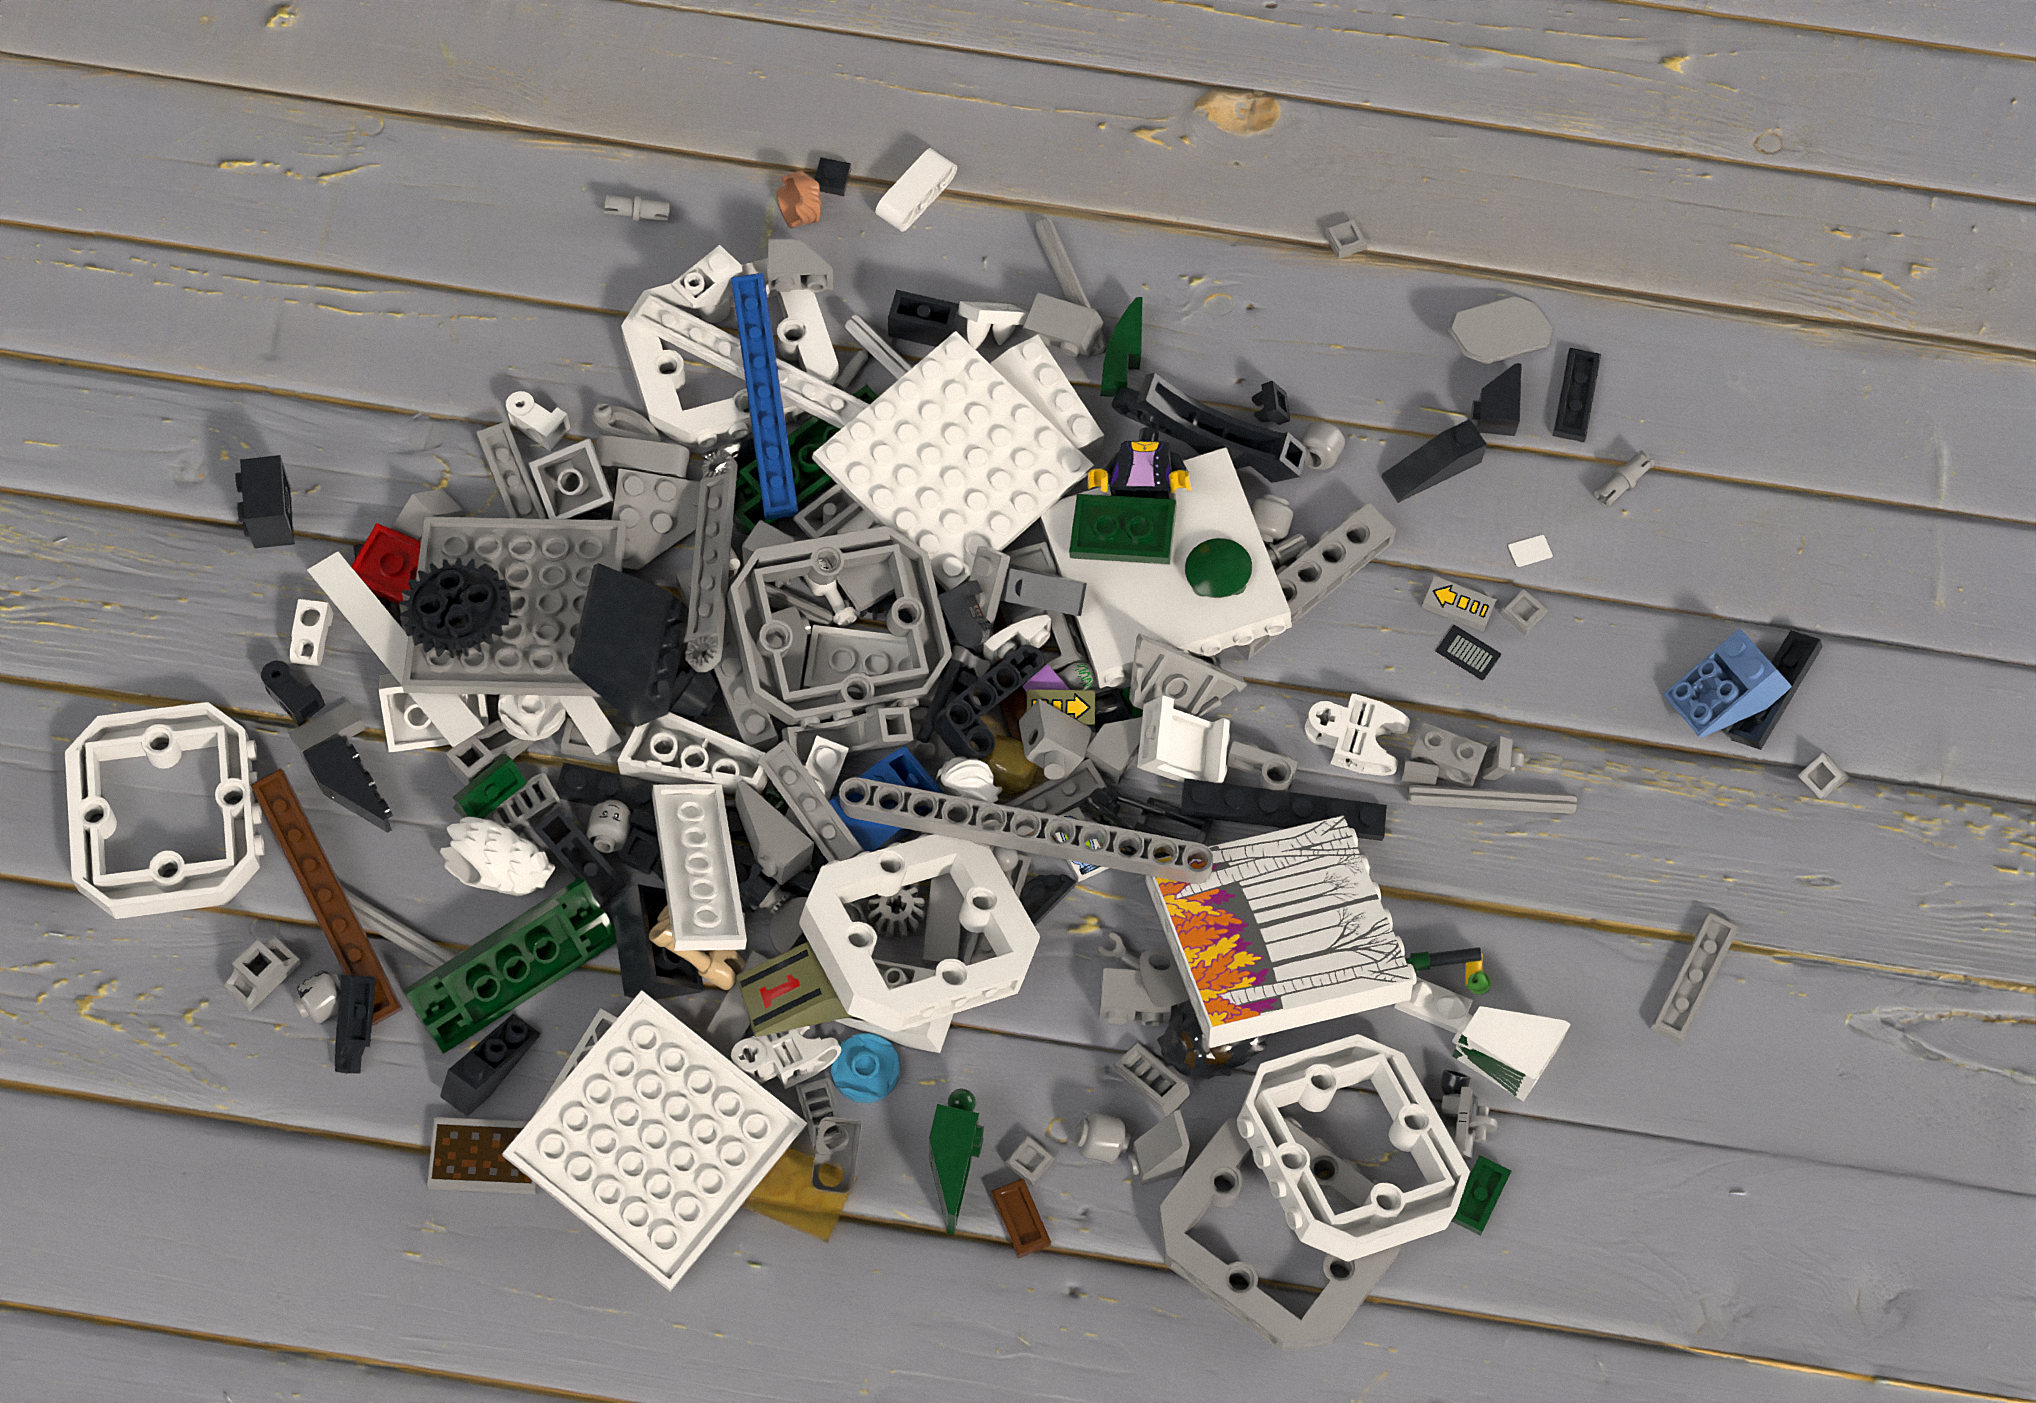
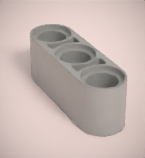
M600 436L597 438L595 452L605 478L617 479V473L620 468L686 480L691 453L686 447L681 445L616 436Z

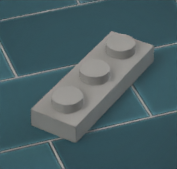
M978 546L969 581H978L982 593L975 597L983 617L988 619L993 626L1011 556L989 547ZM955 636L954 643L960 644ZM984 645L973 647L972 649L978 653H983Z

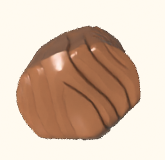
M803 170L793 172L781 178L785 185L778 189L776 193L779 208L788 227L792 229L810 223H818L822 207L819 183L804 173Z

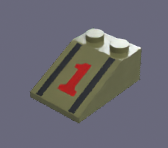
M805 942L737 975L739 989L755 1037L852 1017V1015L847 1014L809 942Z

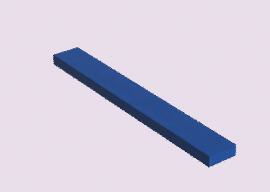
M757 273L732 277L731 282L765 519L794 516L799 512L764 274Z

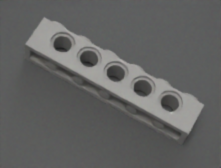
M1370 502L1361 509L1356 507L1351 510L1344 518V523L1337 528L1334 526L1330 527L1320 537L1319 543L1312 548L1310 546L1305 547L1297 555L1294 563L1289 567L1284 565L1275 572L1284 596L1289 598L1287 603L1291 611L1292 624L1393 543L1396 528ZM1357 537L1362 542L1354 543L1351 542L1348 538ZM1332 556L1338 561L1328 562L1323 557ZM1300 576H1310L1313 581L1305 582L1300 579ZM1266 635L1254 639L1247 645H1235L1234 647L1249 660L1279 635Z

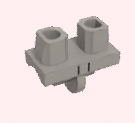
M1461 1087V1094L1443 1095L1442 1114L1444 1117L1458 1118L1457 1127L1445 1128L1462 1158L1472 1160L1474 1137L1476 1142L1483 1143L1486 1141V1133L1495 1132L1498 1127V1121L1489 1117V1107L1479 1106L1478 1111L1479 1098L1473 1096L1472 1087Z

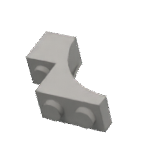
M909 707L879 708L859 716L837 720L836 722L821 723L812 728L801 729L800 726L787 727L782 730L783 741L786 740L801 762L807 761L817 735L849 747L845 759H849L864 751L896 749L914 740Z

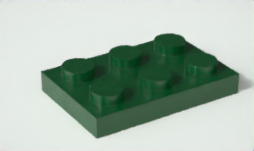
M1077 494L1069 548L1070 558L1170 565L1177 511L1176 500Z

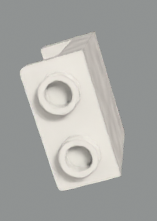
M1163 695L1144 704L1137 768L1181 783L1184 782L1185 778L1217 783L1224 781L1227 773V746L1230 741V721L1228 719L1221 718L1215 722H1210L1173 709L1174 699Z

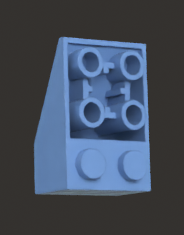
M1739 628L1663 695L1694 732L1702 738L1767 709L1792 686Z

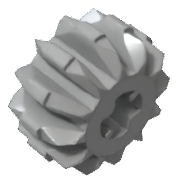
M905 885L893 896L885 897L875 894V899L868 900L867 908L871 910L868 914V921L876 923L875 932L877 934L887 930V938L891 940L894 934L899 932L900 937L905 940L907 938V929L917 933L919 930L918 922L925 920V912L921 910L925 907V900L923 898H916L918 895L916 887L906 891ZM894 907L901 908L899 909V914L891 913V911H894Z

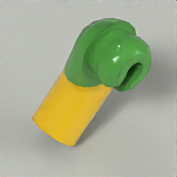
M1482 955V961L1465 963V986L1476 995L1486 994L1490 990L1492 982L1491 978L1483 971Z

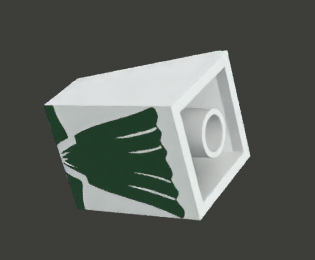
M1480 1006L1474 1016L1467 1013L1457 1029L1458 1032L1452 1040V1043L1457 1045L1452 1057L1524 1102L1558 1050L1571 1024L1560 1019Z

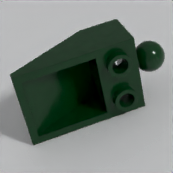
M964 1088L956 1089L949 1095L948 1106L937 1104L929 1136V1162L947 1234L952 1235L955 1234L972 1158L980 1157L984 1139V1126L979 1125V1113L973 1112L976 1106L975 1096L971 1091Z

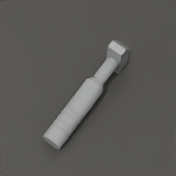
M873 328L890 346L893 345L892 338ZM865 347L856 353L833 383L834 387L842 391L848 387L869 359L870 352Z

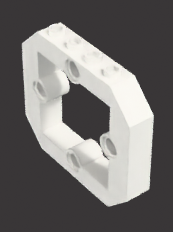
M768 258L743 264V276L763 273L767 298L777 296L785 318L779 323L777 328L778 351L781 356L791 361L799 360L802 371L833 386V383L839 377L838 361L814 292L810 290H792L790 292L769 290ZM671 283L644 290L624 320L621 328L623 342L648 421L658 433L691 449L699 446L703 448L710 447L718 441L729 438L740 439L753 432L750 412L743 411L749 408L747 388L738 391L733 398L682 411L677 392L685 384L683 358L676 351L663 350L658 336L634 325L632 317L647 296L651 294L695 317L701 316L706 322L719 323L727 318L730 308L735 307L733 294L720 305L693 308L672 288ZM790 337L800 338L796 341L788 340ZM665 370H674L671 374L662 373ZM782 399L785 423L793 421L803 422L814 416Z
M209 702L97 716L65 751L71 874L78 891L115 919L227 905L259 870V856L265 855L262 834L257 835V824L262 823L260 803H255L254 791L251 787V784L259 780L258 772H253L252 761L257 760V747L255 740H249L245 728ZM160 743H169L163 750H154ZM218 746L221 783L215 791V798L224 818L226 859L185 864L183 858L178 853L163 851L153 857L149 869L106 875L104 839H107L114 833L117 821L110 805L101 797L99 761L147 755L148 760L153 766L166 769L178 763L182 751ZM232 797H243L237 804H228ZM103 814V817L98 822H89L94 815ZM168 869H178L172 877H162Z
M924 834L909 842L902 844L896 842L878 851H865L853 858L843 861L834 860L822 866L799 921L800 927L847 1014L892 1032L904 1030L1018 994L1040 939L1039 933L992 851L968 840L937 834ZM950 872L964 897V902L959 912L960 923L970 932H984L997 957L968 966L956 959H945L938 964L933 977L889 990L871 958L877 941L875 930L866 923L852 922L842 904L875 894L885 897L893 896L898 893L902 886Z
M1359 1034L1261 1063L1251 1082L1237 1118L1239 1133L1244 1139H1247L1253 1151L1256 1165L1263 1170L1269 1181L1271 1194L1275 1199L1279 1200L1285 1211L1288 1226L1295 1230L1301 1242L1347 1262L1445 1230L1457 1212L1470 1173L1405 1054ZM1371 1079L1394 1121L1389 1129L1390 1141L1399 1150L1411 1152L1429 1185L1402 1193L1393 1184L1379 1183L1373 1187L1362 1207L1334 1215L1309 1168V1153L1303 1146L1295 1142L1278 1108L1299 1102L1308 1111L1321 1112L1328 1107L1337 1089Z

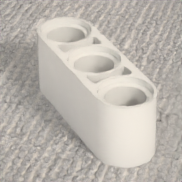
M927 149L881 198L876 207V215L899 231H906L950 184L957 172V165L934 149Z

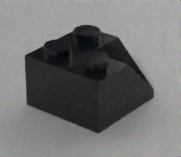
M281 455L240 459L241 472L235 473L238 493L242 492L243 502H237L239 521L243 522L245 537H251L255 549L295 544L291 485Z

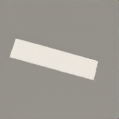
M557 696L595 755L621 742V739L592 696Z

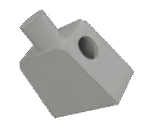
M1038 699L1019 720L1024 755L1029 761L1043 768L1047 778L1052 780L1067 778L1084 759L1091 735L1090 727L1041 699Z

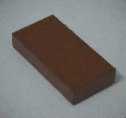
M1024 1178L991 1191L990 1195L1017 1258L1051 1246V1240Z

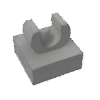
M1500 736L1487 745L1488 747L1483 759V779L1496 781L1505 774L1513 775L1515 767L1523 768L1524 755L1512 752V739Z

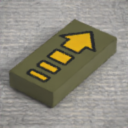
M1027 690V711L1038 699H1041L1084 725H1095V691Z

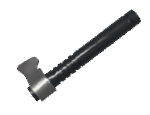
M961 644L953 646L949 664L916 736L918 741L929 743L934 731V716L945 706L961 667L973 668L976 676L981 678L990 668V661L974 656L969 652V648Z

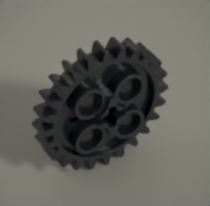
M457 558L455 565L451 566L447 559H443V567L439 569L431 563V572L429 574L419 570L420 581L410 579L408 581L410 590L402 591L404 601L399 602L402 625H404L406 635L412 636L415 646L422 643L423 650L426 653L435 647L437 657H440L445 650L449 651L451 658L455 657L458 650H462L464 656L468 657L469 648L474 647L480 653L482 652V642L489 645L494 644L492 634L497 636L503 635L502 625H509L508 614L512 613L511 597L505 580H499L497 570L489 573L486 563L477 569L474 559H471L467 566L462 565L461 558Z

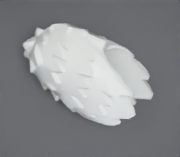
M465 817L460 820V823L448 826V833L454 841L450 842L452 847H445L440 850V854L447 861L445 862V868L452 875L459 878L462 883L513 896L527 895L537 889L545 888L546 881L555 869V866L549 863L545 851H541L534 840L532 842L528 841L523 833L518 836L505 825L502 826L493 821L475 817Z

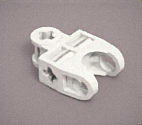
M1352 693L1347 707L1329 701H1320L1314 704L1309 711L1304 730L1307 738L1312 743L1335 749L1331 760L1332 765L1363 774L1387 776L1396 772L1398 760L1387 754V750L1378 745L1376 737L1390 735L1391 733H1406L1410 720L1404 713L1383 702ZM1360 714H1363L1360 725H1358L1357 722ZM1320 722H1327L1326 726L1321 725ZM1352 741H1355L1351 753L1349 752Z
M809 1026L743 1039L733 1047L731 1059L734 1065L759 1085L778 1076L784 1089H787L815 1076L831 1065L839 1057L841 1047L835 1038L821 1040L820 1037L816 1039L803 1037L802 1035L810 1029ZM756 1070H757V1073H758V1076H757V1077L755 1076V1073H754V1071H756Z

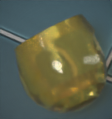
M995 734L996 744L994 750L981 761L989 766L993 774V785L995 787L1001 786V793L1010 795L1022 793L1036 780L1039 766L1025 757L1023 742L1010 736Z

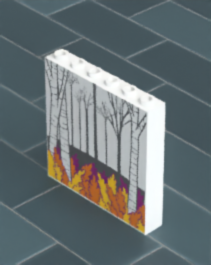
M1344 816L1210 846L1208 848L1213 854L1212 873L1210 878L1201 884H1190L1146 875L1145 882L1209 1048L1411 1000L1412 988L1417 982L1415 970L1412 964H1407L1405 961L1403 942L1400 936L1395 937L1391 914L1387 908L1383 909L1379 886L1376 881H1371L1368 860L1364 854L1360 855L1357 848L1358 839L1356 832L1353 828L1348 827ZM1171 856L1158 858L1156 860L1159 862H1167L1171 859ZM1193 859L1188 862L1195 869H1201L1206 866L1200 859Z

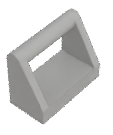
M1033 608L1012 620L1013 624L1035 616L1048 615L1051 618V625L1062 656L1047 664L1056 674L1074 662H1085L1088 664L1089 659L1073 615Z

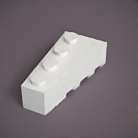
M668 712V715L639 727L635 726L618 759L620 775L669 785L722 784L723 794L736 796L737 783L741 780L745 781L760 796L769 780L768 775L757 761L766 754L765 752Z

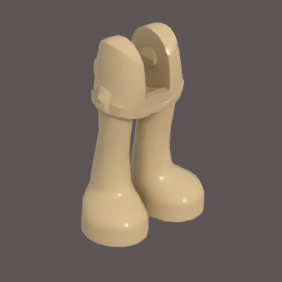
M667 905L657 919L659 922L650 931L649 939L657 946L665 947L692 963L698 969L699 975L706 978L710 983L724 990L731 989L736 983V974L745 965L743 958L736 950H703L705 953L700 950L674 951Z

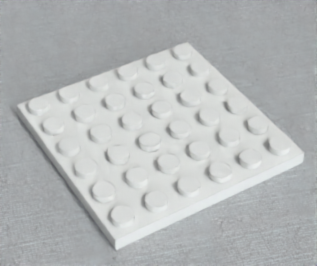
M956 331L817 449L812 456V459L878 524L880 523L882 527L889 526L928 552L933 577L946 591L970 579L978 546L989 547L1001 552L1086 477L1088 472L1094 467L1090 460Z
M641 991L503 1152V1157L671 1292L805 1129L807 1122L645 992Z

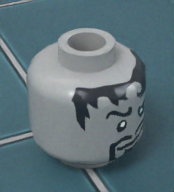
M322 970L297 985L296 990L299 997L293 1001L303 1019L310 1016L313 1021L322 1023L338 1014L341 981L336 973L330 975L327 971Z

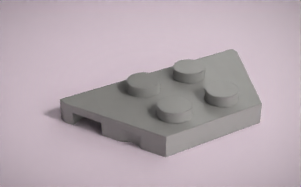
M1140 633L1136 637L1129 700L1137 708L1143 710L1144 704L1163 695L1174 699L1173 709L1201 718L1205 713L1212 712L1222 705L1220 699L1236 688L1240 692L1247 685L1242 677Z

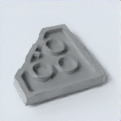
M619 468L611 520L625 521L626 524L622 570L637 573L647 566L648 563L662 553L667 552L696 530L700 482Z

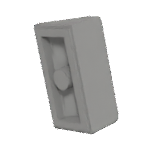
M348 701L288 734L303 760L306 761L303 754L338 736H341L343 741L364 731L365 727L361 717Z

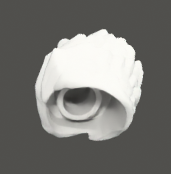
M960 756L945 762L943 767L938 769L936 781H938V786L947 795L994 804L998 800L997 795L1002 791L1001 786L995 787L993 785V774L989 766L978 759H967L964 756ZM954 813L950 818L953 821L962 822L966 819V816L962 813Z

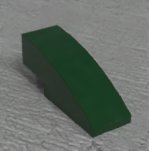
M1136 297L1132 301L1113 331L1103 363L1100 396L1115 397L1119 388L1127 387L1128 369L1140 370L1143 297Z

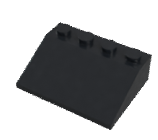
M600 563L593 565L568 670L637 727L668 715L688 625L689 608L666 589Z

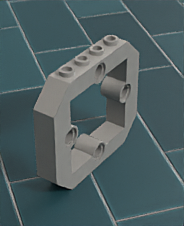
M889 526L757 548L726 595L749 699L789 726L800 725L801 729H807L820 725L821 720L833 718V721L836 722L837 720L854 717L853 714L868 713L879 708L899 706L912 709L918 707L919 702L924 699L952 656L928 552ZM820 558L829 560L833 569H821L817 560ZM888 561L897 600L888 611L886 625L893 635L906 637L913 669L867 677L861 673H853L840 683L789 692L782 658L786 655L792 644L793 632L785 622L772 620L764 583L808 575L814 583L827 585L837 578L841 569ZM898 612H908L912 616L913 622H902L898 617ZM770 634L778 636L782 641V646L773 647L769 645L766 636ZM847 688H858L863 695V699H852L847 693Z
M1288 1116L1282 1117L1295 1142L1303 1146L1309 1153V1168L1324 1196L1329 1197L1346 1211L1362 1207L1373 1187L1380 1182L1376 1180L1369 1181L1360 1174V1169L1348 1159H1339L1331 1153L1330 1146L1317 1137L1312 1139L1302 1131V1126L1296 1120ZM1229 1118L1159 1206L1157 1216L1164 1263L1279 1351L1329 1346L1397 1258L1402 1246L1400 1244L1349 1262L1328 1254L1320 1269L1319 1277L1325 1289L1301 1320L1257 1288L1258 1276L1256 1270L1250 1264L1237 1261L1227 1265L1188 1236L1189 1232L1211 1204L1216 1207L1225 1208L1234 1204L1239 1197L1242 1187V1176L1238 1169L1252 1153V1149L1247 1139H1244L1239 1133L1237 1118ZM1325 1168L1332 1177L1328 1180H1321L1317 1178L1314 1170ZM1220 1179L1229 1181L1232 1189L1222 1192L1215 1187L1214 1182ZM1341 1265L1347 1270L1348 1276L1337 1278L1331 1273L1330 1267ZM1234 1277H1241L1247 1282L1248 1287L1244 1290H1236L1230 1285L1229 1280Z

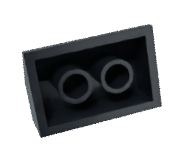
M637 884L610 899L625 997L636 998L643 991L653 1000L704 991L702 976L699 975L698 969L692 963L665 947L657 946L649 939L650 931L659 922L657 919L660 913L668 905L666 889Z

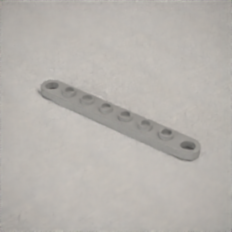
M718 450L717 453L713 452L712 456H707L708 460H704V465H702L703 478L700 481L686 638L688 647L685 653L686 660L697 672H707L713 669L722 657L737 477V462L725 450L722 452ZM726 463L723 465L725 468H721L722 471L718 470V473L715 471L720 464ZM708 649L710 650V652H708L709 656L705 655L706 659H698L699 655L703 651Z

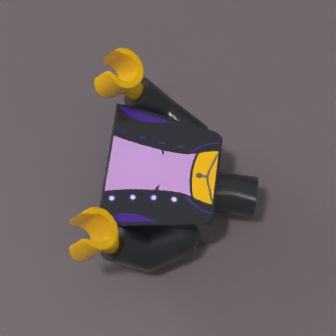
M1151 427L1140 429L1139 441L1122 442L1119 452L1114 453L1101 469H1092L1088 472V489L1100 486L1102 492H1107L1109 484L1111 496L1176 500L1175 490L1186 488L1187 491H1191L1189 471L1179 454L1171 452L1168 442L1158 441L1159 432Z

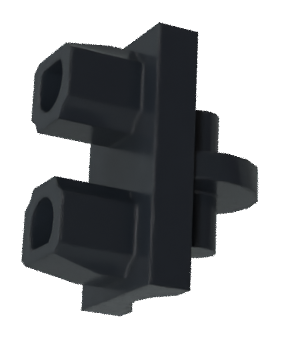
M734 861L741 904L754 913L773 886L758 876L763 867L756 862L746 872L745 867L740 862Z

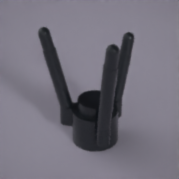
M1096 788L1089 795L1084 805V810L1093 815V820L1098 824L1112 826L1109 822H1113L1119 828L1128 830L1134 829L1117 817L1120 810V805L1117 804L1118 801L1160 816L1165 815V810L1125 796L1113 788L1108 792L1101 788ZM1132 846L1123 847L1128 853H1133L1134 851Z

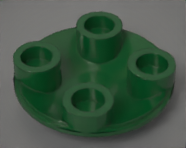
M1225 538L1209 539L1198 544L1189 553L1185 562L1187 581L1193 588V592L1200 597L1223 598L1239 595L1245 591L1246 584L1252 574V561L1247 550L1239 543Z

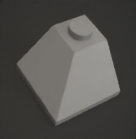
M589 438L529 463L549 519H570L614 501L593 444Z

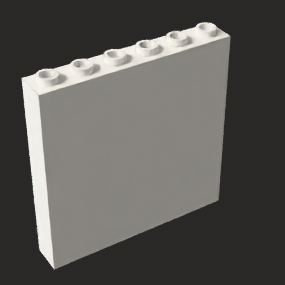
M1226 447L1183 461L1189 471L1191 491H1187L1186 488L1175 490L1177 511L1170 565L1070 558L1069 548L1077 495L1057 501L1039 517L1059 576L1087 583L1081 616L1074 615L1100 688L1119 686L1132 678L1136 637L1139 633L1197 658L1203 655H1216L1222 649L1231 646H1244L1251 643L1254 639L1266 635H1279L1292 627L1290 608ZM1109 484L1107 492H1102L1101 487L1080 493L1111 496ZM1214 538L1230 539L1242 545L1249 553L1252 561V574L1246 584L1245 591L1239 595L1223 598L1200 597L1196 595L1185 575V562L1194 547Z

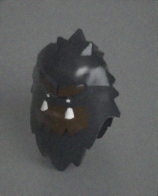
M1191 1008L1186 1013L1181 1012L1166 1028L1165 1034L1158 1037L1157 1041L1162 1048L1161 1055L1164 1056L1166 1066H1173L1180 1074L1190 1078L1202 1077L1210 1079L1213 1076H1230V1069L1244 1065L1251 1060L1250 1057L1259 1054L1267 1047L1265 1039L1272 1033L1209 1048L1194 1008Z

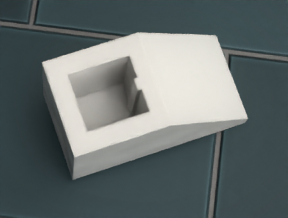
M719 245L671 283V286L693 308L720 305L733 294L731 278L743 276L742 265Z

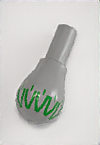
M1074 662L1057 673V676L1070 690H1087L1094 682V671L1085 662Z

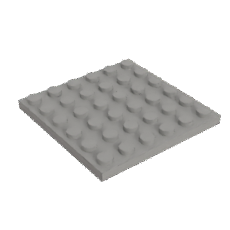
M424 517L416 581H420L419 570L427 574L431 572V563L439 569L443 567V559H447L450 566L455 565L457 558H461L462 565L467 566L471 559H474L477 569L486 563L489 573L497 570L499 580H505L507 590L510 592L512 613L508 614L509 625H502L503 635L497 636L492 634L494 644L489 645L482 642V652L480 653L474 647L469 648L468 657L464 656L462 650H458L454 658L450 657L448 650H445L440 657H437L435 647L426 653L423 650L422 643L415 646L412 636H408L402 681L404 693L599 696L568 669L593 565L600 563L622 572L626 535L625 521Z

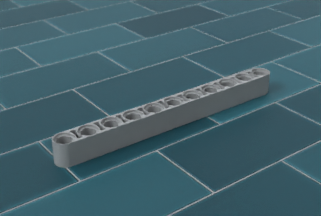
M859 777L845 780L839 789L841 808L848 817L1190 884L1204 883L1210 878L1212 873V851L1201 843ZM854 793L864 796V799L857 803L847 800ZM886 800H894L898 803L893 809H885L881 806ZM921 806H927L932 809V812L926 816H920L915 813V810ZM954 813H962L966 816V819L962 822H953L949 817ZM989 819H994L1000 825L995 829H988L983 826V823ZM1022 826H1029L1035 830L1028 836H1023L1017 832ZM1062 832L1069 838L1064 842H1056L1051 836ZM1097 839L1103 845L1098 849H1091L1085 843L1088 840ZM1124 846H1132L1137 852L1134 855L1126 856L1120 852V849ZM1159 852H1165L1171 856V859L1167 862H1159L1154 858V855ZM1193 859H1200L1206 866L1201 869H1195L1188 862Z

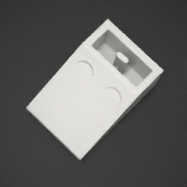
M872 959L889 990L933 977L935 970ZM953 1014L897 1032H892L854 1016L834 1021L867 1033L879 1035L906 1047L940 1053Z

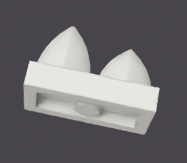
M960 301L958 310L959 315L968 318L967 337L969 344L975 350L985 339L991 324L998 345H1002L1011 336L1016 325L1025 324L1029 312L1014 305L1003 303Z
M1416 977L1417 982L1413 985L1411 1000L1396 1003L1394 1008L1457 1034V1029L1469 1012L1473 1000Z

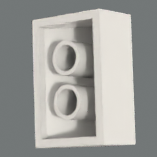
M380 675L379 695L389 752L450 745L408 693H404L402 685L394 675ZM457 694L484 727L490 725L487 694Z

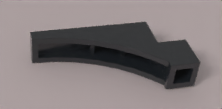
M1156 373L1145 375L1136 403L1200 455L1226 447L1235 469L1251 466L1271 483L1301 476L1309 449L1289 432L1273 431L1228 416L1193 399L1169 384Z

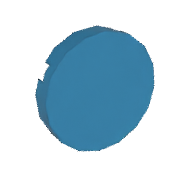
M859 1033L839 1044L841 1053L831 1064V1077L836 1089L844 1097L856 1103H873L884 1099L894 1090L900 1078V1059L893 1045L887 1039L872 1033Z

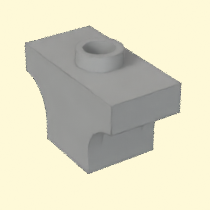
M276 937L264 944L257 939L232 963L234 971L224 984V987L251 1012L301 964V961Z

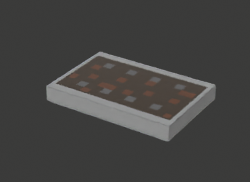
M434 1117L427 1182L428 1189L536 1194L537 1184L503 1157V1152L530 1121Z

